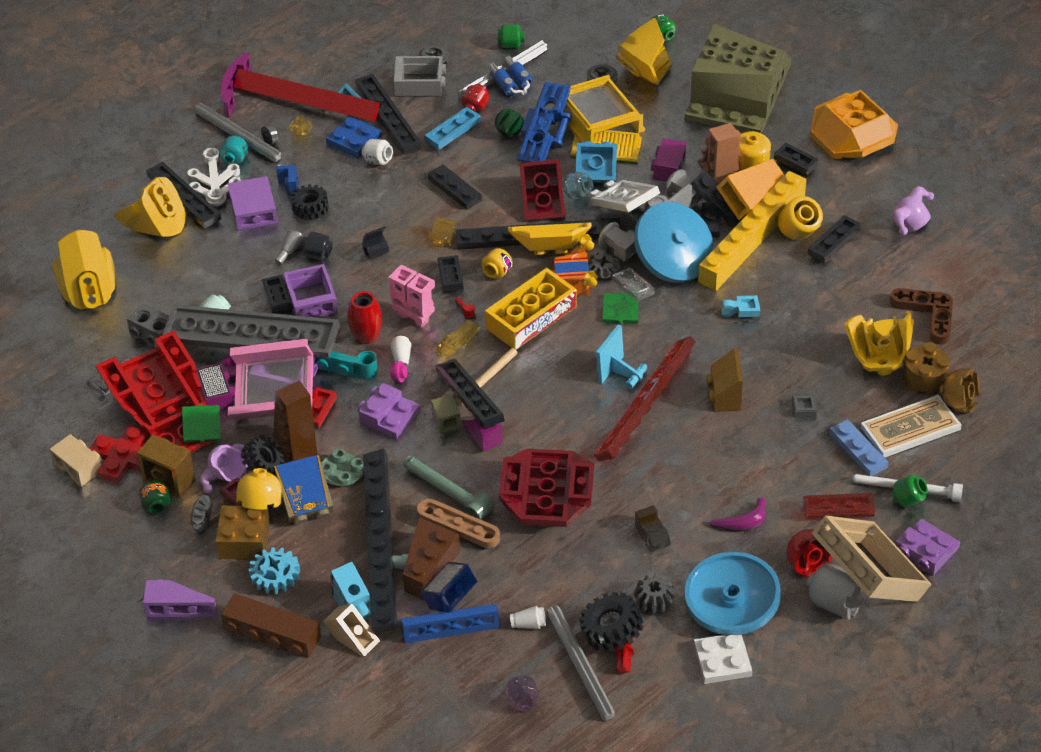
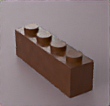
M236 593L233 594L221 613L223 629H226L228 632L244 635L253 641L258 640L267 643L273 648H281L297 656L301 655L309 658L321 638L320 623L318 621Z

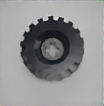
M612 592L611 596H608L607 593L602 594L603 598H594V603H588L586 605L587 610H582L581 612L582 617H579L580 628L590 647L592 646L596 651L600 649L601 652H606L609 649L610 652H615L617 647L621 650L625 648L624 644H632L634 642L632 638H638L640 635L639 631L643 629V618L635 601L630 595L627 596L623 592L620 595L617 592Z

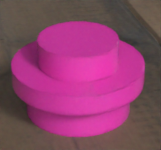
M396 361V363H392L390 366V377L393 381L402 383L408 374L407 366L402 361Z

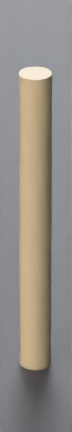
M511 348L475 382L480 387L487 383L517 355L516 349ZM457 397V398H456L457 404L460 405V406H462L463 403H462V402L459 400V398Z

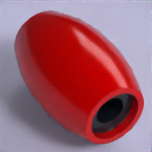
M367 291L357 292L352 296L348 306V325L357 342L371 344L377 340L380 334L382 311L372 293Z

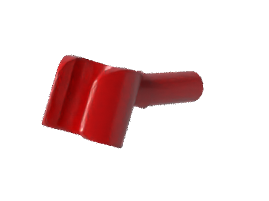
M459 297L455 299L463 311L464 318L476 317L474 304L466 305Z

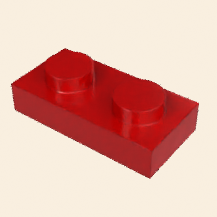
M319 387L314 389L312 393L314 428L319 429L337 398L336 392Z

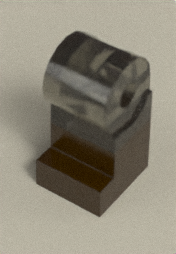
M652 505L635 511V527L650 551L655 552L671 545L669 533L661 523L655 506Z

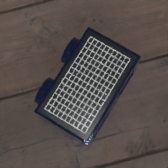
M448 561L420 593L430 610L450 613L478 581L468 564Z

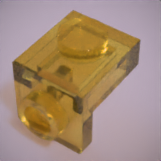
M436 217L432 232H428L427 235L432 244L438 247H443L444 245L451 246L457 222Z

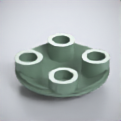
M335 449L331 455L324 458L321 462L326 482L332 485H351L357 482L364 473L363 459L346 453L343 449Z

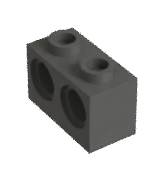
M142 303L127 318L129 333L133 337L140 338L155 346V338L163 335L169 315Z

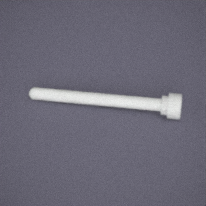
M855 474L852 477L854 483L893 488L894 483L897 481L895 479ZM954 483V485H949V487L927 484L929 494L947 496L948 499H952L951 501L961 503L963 484Z

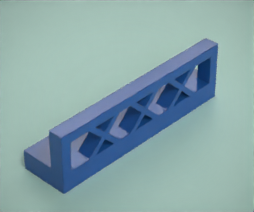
M495 604L403 618L401 619L404 642L411 643L498 629V607Z

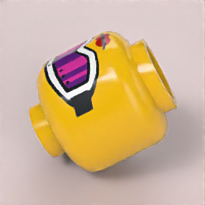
M495 248L483 258L481 266L486 276L500 279L510 271L513 262L509 253L503 249Z

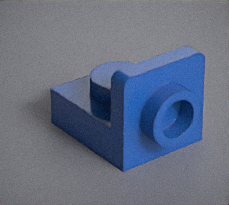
M296 165L277 166L278 183H285V189H289L291 197L292 192H296L295 189L298 188Z

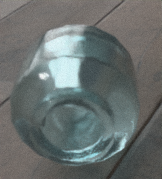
M585 172L570 173L563 180V191L570 199L586 198L593 189V181Z

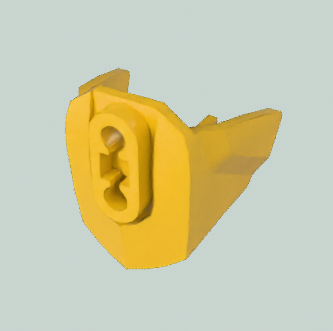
M656 18L640 26L623 43L617 46L619 53L615 56L619 63L636 77L640 76L654 86L659 85L664 75L672 67V62L665 46H663L664 38Z
M156 177L142 189L140 200L117 211L114 217L123 226L135 232L167 237L182 232L186 220V212L171 181L166 177Z

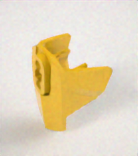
M76 230L66 234L57 242L59 257H55L52 263L54 281L66 301L81 310L105 305L115 289V267L111 252L105 247H101L98 234L95 232ZM89 294H92L95 298L93 301H88Z
M909 311L905 312V318L897 319V316H894L893 319L879 320L874 323L872 318H869L866 322L862 315H856L847 320L845 328L854 354L862 363L863 368L869 372L876 371L878 375L885 376L903 366L906 353L910 349L914 320L911 319Z

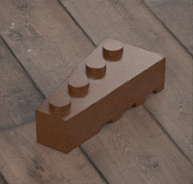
M299 380L275 391L273 438L281 447L284 458H289L291 462L318 455L311 396Z

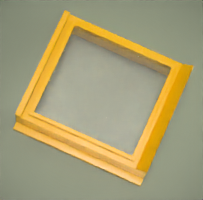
M609 75L571 86L563 112L569 113L572 116V120L567 126L581 143L584 141L594 143V133L630 123L637 133L645 131V127L642 125L643 114H639L612 82Z

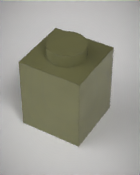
M453 395L431 400L432 415L440 433L461 428L460 411Z

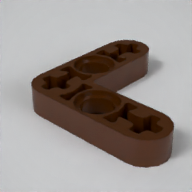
M897 288L891 292L890 304L892 307L932 313L930 330L932 342L935 344H945L949 341L953 299L949 294ZM924 299L926 303H918L916 300ZM943 316L947 320L940 321L936 317ZM939 329H943L942 335L938 334Z

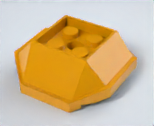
M859 90L852 94L845 93L815 106L810 137L833 159H842V157L860 158L893 144L898 124L863 91Z

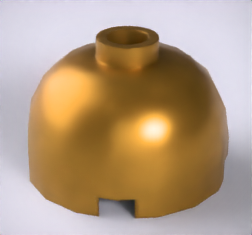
M961 368L950 372L946 376L944 383L940 385V394L943 396L945 403L955 411L971 413L977 407V403L973 402L975 396H979L980 384L978 374L973 373V368Z

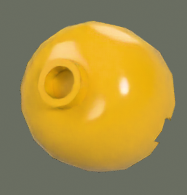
M254 469L253 472L247 473L238 482L236 502L241 501L243 507L257 510L267 509V505L274 504V507L279 506L282 503V492L278 478L267 472L266 469Z

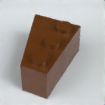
M419 517L403 572L404 592L422 600L427 598L430 593L422 592V590L448 562L452 563L460 553L458 533Z

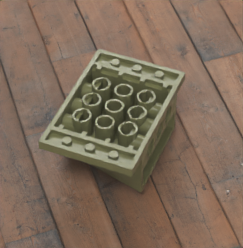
M714 24L692 70L691 99L685 112L684 120L714 127L732 123L739 132L755 131L762 133L791 65L792 57H788V54L783 50Z

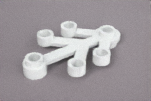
M208 148L203 152L204 161L209 165L210 177L200 173L198 169L192 168L187 172L188 180L192 182L189 185L198 194L206 197V201L212 206H220L226 202V195L229 192L228 185H225L222 189L219 186L230 177L233 178L229 180V183L241 181L240 178L236 177L240 174L239 165L230 164L218 176L219 150ZM195 181H200V182H202V183H204V184L210 186L211 189L208 190V189L202 187V186L200 185V183L195 182Z

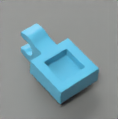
M757 295L736 296V301H722L723 308H721L723 317H730L735 313H738V317L760 316Z

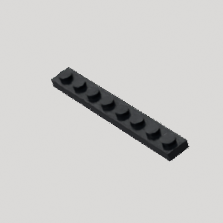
M620 218L456 229L457 250L522 245L507 229V227L591 223V228L585 234H588L592 240H598L601 231L609 223L616 222L621 229Z

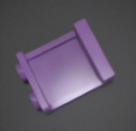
M267 176L227 183L238 231L278 223L276 207Z

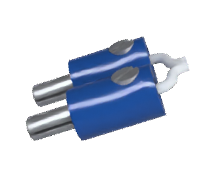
M510 56L505 57V61L510 66L509 72L519 85L524 88L523 91L516 90V83L504 69H499L495 63L489 65V68L494 73L493 79L506 95H511L512 93H522L524 95L527 93L526 89L533 82V78L520 62H514Z

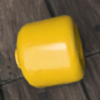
M755 131L741 133V141L739 142L740 157H738L739 171L770 160L771 143L765 135Z
M807 196L795 197L780 210L778 215L779 229L785 237L791 240L806 239L820 227L823 220V212L820 205L812 198Z

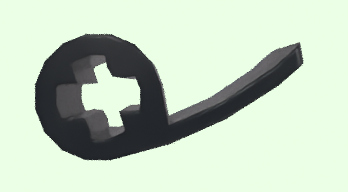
M386 226L364 235L362 248L368 260L389 253L387 241L383 236Z

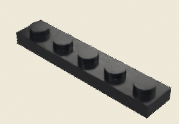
M164 162L146 170L147 177L151 180L156 177H166L171 181L179 195L184 210L203 228H207L221 220V213Z

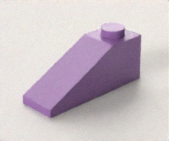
M146 580L143 600L146 617H217L215 598L171 580Z

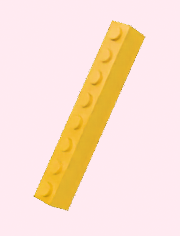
M788 171L699 264L698 283L717 291L778 226L780 210L793 198L805 196L806 178Z

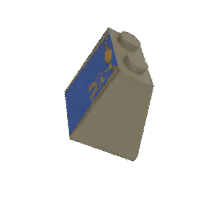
M319 455L274 466V476L278 478L281 485V504L288 524L293 522L294 524H302L308 518L315 516L318 519L329 516L330 512H333V502Z

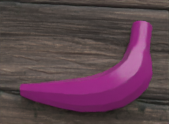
M758 498L755 509L748 514L710 520V525L737 531L751 530L763 523L766 517V500Z

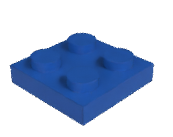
M349 116L326 137V144L359 158L362 155V148L369 139H379L381 137V130Z

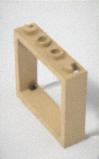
M824 516L812 532L813 536L869 598L918 602L931 586V583L873 521ZM872 528L876 531L874 535L869 533ZM855 543H861L891 577H885Z

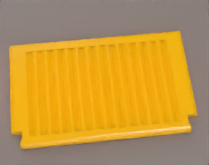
M611 130L594 133V143L611 142L617 144V161L638 163L642 141L639 133ZM575 135L570 154L571 157H576L577 143H581Z

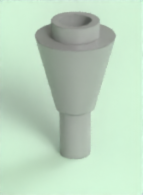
M296 230L287 231L281 252L275 259L277 264L282 265L287 256L301 247L303 235Z

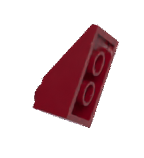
M560 159L519 163L525 222L566 218Z

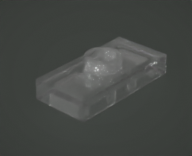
M631 268L613 275V281L637 302L654 295L655 288Z

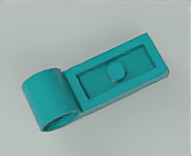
M331 351L330 358L315 357V364H317L320 370L364 380H371L378 374L377 357L372 351H363L357 357Z

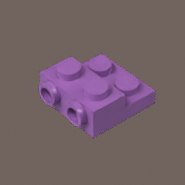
M382 383L379 387L375 386L371 390L368 401H362L358 407L361 424L395 439L399 438L421 411L420 404L402 397L401 390Z
M921 519L913 528L909 527L896 540L895 545L919 569L934 576L960 547V541Z

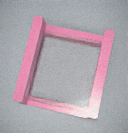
M307 339L230 348V356L236 364L235 406L228 407V416L233 417L236 423L241 419L273 416L275 391L299 380L309 392L312 405L313 353L308 346Z

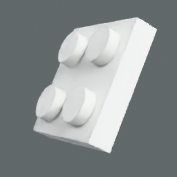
M742 634L694 639V648L704 684L752 677V668Z

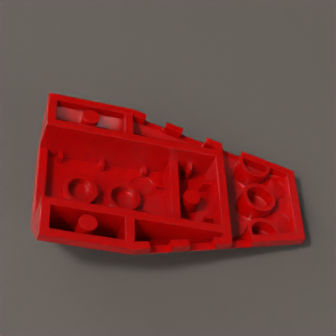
M175 331L155 338L154 349L121 364L116 357H113L95 365L115 401L151 435L165 438L178 446H184L190 452L215 442L210 441L203 444L200 442L184 443L182 407L199 406V404L207 406L201 389L195 363Z

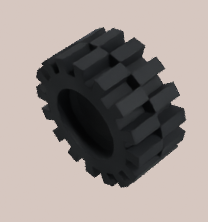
M308 184V187L305 188L303 185L301 189L297 188L295 189L296 192H292V211L300 219L304 217L305 220H308L311 217L312 220H315V216L321 218V214L325 215L329 209L327 192L323 187L318 188V185L312 187L311 184ZM306 201H315L312 203H304Z
M265 435L257 436L242 448L241 458L245 459L242 463L243 465L247 464V471L251 470L253 472L254 469L262 468L274 474V466L284 464V460L281 459L284 457L283 453H279L281 448L275 446V441L270 442V437L265 438Z

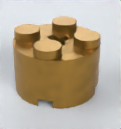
M932 342L912 348L906 353L903 372L905 385L911 391L916 393L922 391L925 392V395L940 392V385L944 383L949 372L950 359L948 355Z

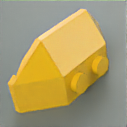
M591 223L507 227V229L526 249L534 251V255L547 254L546 250H555V254L567 253V249H572L581 236L591 228Z

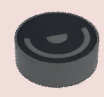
M268 124L261 128L262 138L267 144L272 145L278 141V133L273 125Z

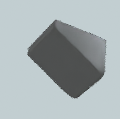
M638 206L629 212L624 211L620 217V222L636 227L639 218L644 214V209Z

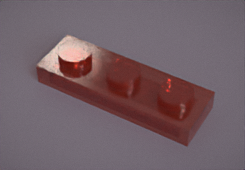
M872 493L803 496L805 519H823L824 516L841 518L875 517Z

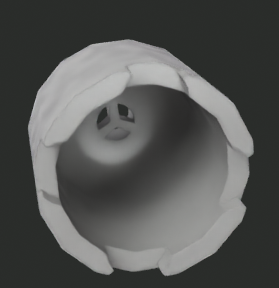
M835 564L822 565L815 573L812 572L807 580L809 597L813 604L847 620H850V616L854 617L864 599L860 596L862 589L842 567Z

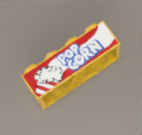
M545 268L486 309L485 328L511 348L518 349L576 308V288L548 268Z

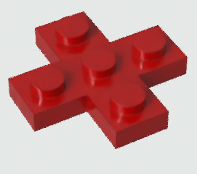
M129 424L119 440L99 434L89 448L91 451H96L101 459L105 460L97 471L98 477L119 484L129 468L141 471L137 452L147 442L150 433L146 429Z

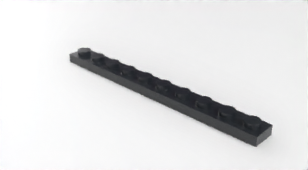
M384 448L363 454L371 628L375 635L397 628L388 457Z

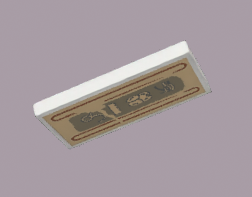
M936 395L861 422L860 428L873 446L885 458L961 430V423L941 397Z

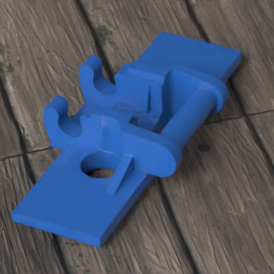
M549 82L544 83L535 109L529 108L521 129L523 142L516 158L517 161H545L550 148L562 147L565 130L568 123L572 120V116L569 113L563 112L571 86ZM547 104L555 105L551 110L545 109ZM560 122L556 135L553 138V135L548 133L550 125Z

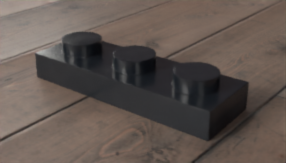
M442 164L428 173L429 181L466 210L482 201L481 193Z
M705 170L690 183L692 188L731 228L741 221L738 220L716 188L719 184Z
M846 215L842 216L808 248L807 254L825 263L861 230V223Z

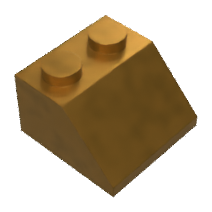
M739 349L731 350L711 364V373L707 374V387H711V390H709V403H713L714 412L741 411L743 378Z

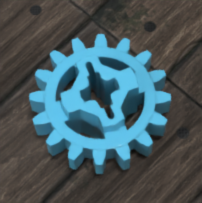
M272 547L271 552L262 550V556L256 554L255 561H250L249 576L252 585L256 584L257 590L265 588V593L267 594L270 590H274V593L278 594V589L286 592V586L294 587V580H299L300 565L297 556L293 557L291 551L285 554L284 548L275 551V548Z

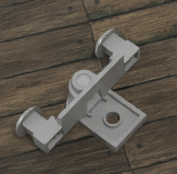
M679 169L669 177L665 187L666 194L672 198L668 200L667 197L658 194L645 204L644 213L650 207L662 202H675L691 209L703 198L690 185L694 179L686 176L685 170ZM612 222L601 231L598 238V246L601 250L612 247L614 255L623 261H626L637 252L634 232L632 230L626 233L620 229L618 223Z

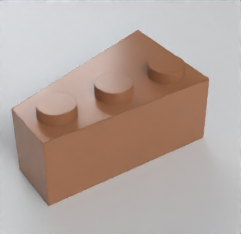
M732 123L708 130L705 139V145L707 146L701 151L703 158L698 160L703 170L718 184L728 175L739 172L738 157H740L739 142L741 141V134L739 130L734 128Z

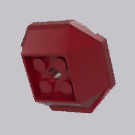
M525 449L512 457L503 458L499 500L520 525L567 527L592 503L594 463L584 459L574 451Z

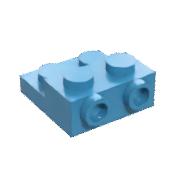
M590 141L577 143L575 183H607L610 180L616 182L617 144L611 142L592 143Z

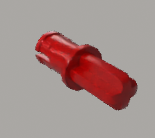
M624 644L625 648L621 650L619 647L615 648L617 655L616 670L620 674L629 673L631 670V656L634 654L632 644Z

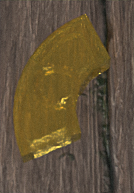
M466 319L456 331L444 336L434 353L439 357L453 354L456 351L454 348L457 349L465 345L477 333L481 325L476 321Z

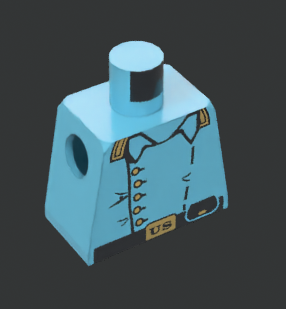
M353 562L332 570L331 594L339 606L353 604L365 621L371 618L369 611L370 595Z

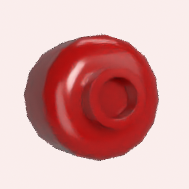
M481 84L470 85L464 92L461 103L464 108L468 107L476 113H481L489 102L490 95L485 86Z

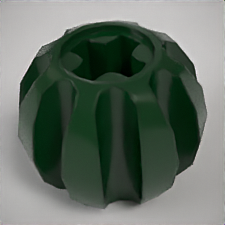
M507 108L497 114L495 127L499 133L509 138L518 136L521 133L524 119L518 112Z

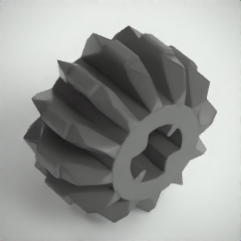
M654 574L653 578L645 575L644 580H638L637 587L634 590L637 607H642L644 612L651 610L653 615L657 610L663 613L665 608H670L675 596L672 582L666 581L665 576L657 578L656 574Z

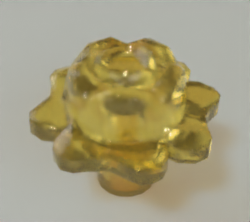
M298 115L289 125L291 133H295L298 136H305L313 128L311 120H305L302 115Z

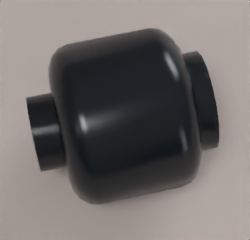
M310 232L308 237H303L301 249H304L305 257L318 261H323L326 257L329 258L333 247V242H330L329 236L317 232Z

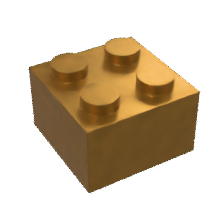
M152 435L137 452L144 483L151 480L162 481L167 485L169 494L181 498L196 480L191 452L184 446H178L165 438Z
M221 506L216 538L219 559L255 560L256 554L263 555L262 550H267L270 528L268 507L264 510H257L243 506Z

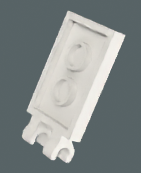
M610 180L604 184V187H608V189L603 192L595 189L588 193L589 196H592V205L594 207L599 206L625 212L635 209L660 194L658 186L626 180L618 183Z

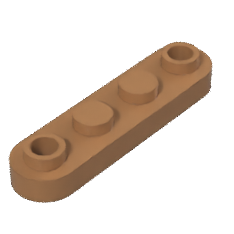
M433 499L422 500L417 506L418 517L458 533L459 537L484 548H493L500 542L499 529L490 523Z

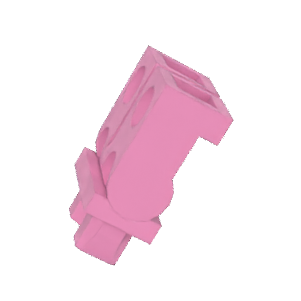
M400 265L388 277L391 300L393 301L391 309L397 311L399 317L403 319L411 318L415 320V325L423 327L429 321V316L435 311L431 298V290L435 287V281Z

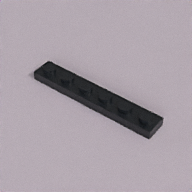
M374 74L355 79L357 88L366 100L380 103L377 117L402 153L407 154L421 149V141Z
M455 358L435 365L437 374L484 429L494 427L498 423L505 421L501 410Z

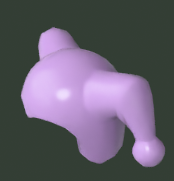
M917 186L907 197L900 199L896 203L892 218L899 227L901 235H906L908 232L911 233L920 229L930 220L931 215L922 202V196L931 201L934 198L932 192H927L923 187Z
M236 443L232 446L227 444L219 445L209 453L207 467L199 476V483L203 487L204 493L212 492L213 488L210 483L214 480L221 479L231 482L237 477L241 479L246 474L248 466L247 464L243 465L242 461L245 459L241 458L243 444Z

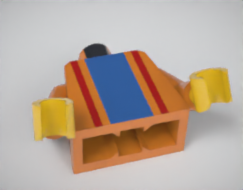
M584 234L579 240L581 245H577L564 256L556 257L554 259V269H550L576 288V296L590 295V287L593 288L597 285L596 279L598 278L593 270L589 271L587 252L584 251L585 249L588 251L592 250L594 243L588 234Z

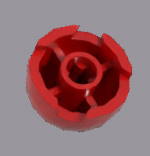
M804 529L792 536L786 548V556L790 566L803 577H809L812 572L815 573L819 567L827 562L830 564L833 558L813 536L812 532L814 529Z

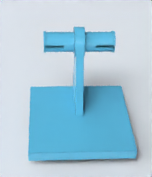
M617 325L612 332H609L606 340L595 351L597 360L596 372L598 373V383L603 384L611 372H615L629 378L625 382V387L631 390L636 383L643 379V374L648 370L646 364L640 363L635 370L622 361L624 353L621 325Z

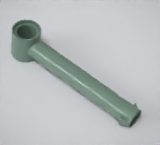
M409 455L404 460L403 466L464 505L466 514L482 520L495 508L494 501L486 493H480L475 497L413 456Z

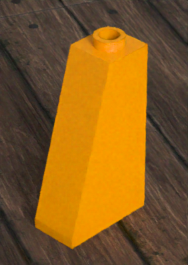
M774 159L728 175L716 188L738 220H741L777 184L784 174Z

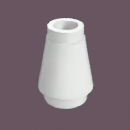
M405 336L394 337L390 344L394 362L402 361L408 368L411 342Z
M534 606L510 614L512 628L540 629V627L546 626L544 608Z

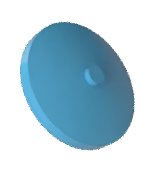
M675 202L658 203L650 207L639 218L635 227L634 242L640 260L651 273L668 282L686 283L699 277V264L714 250L712 235L704 220L695 211L683 204Z
M724 552L710 556L691 571L685 584V601L690 615L699 625L718 634L741 635L753 632L772 619L780 604V583L776 573L765 561L747 553Z

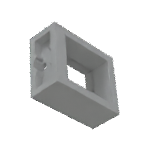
M396 56L394 73L395 96H441L442 88L446 86V64H442V56ZM404 74H437V79H404Z

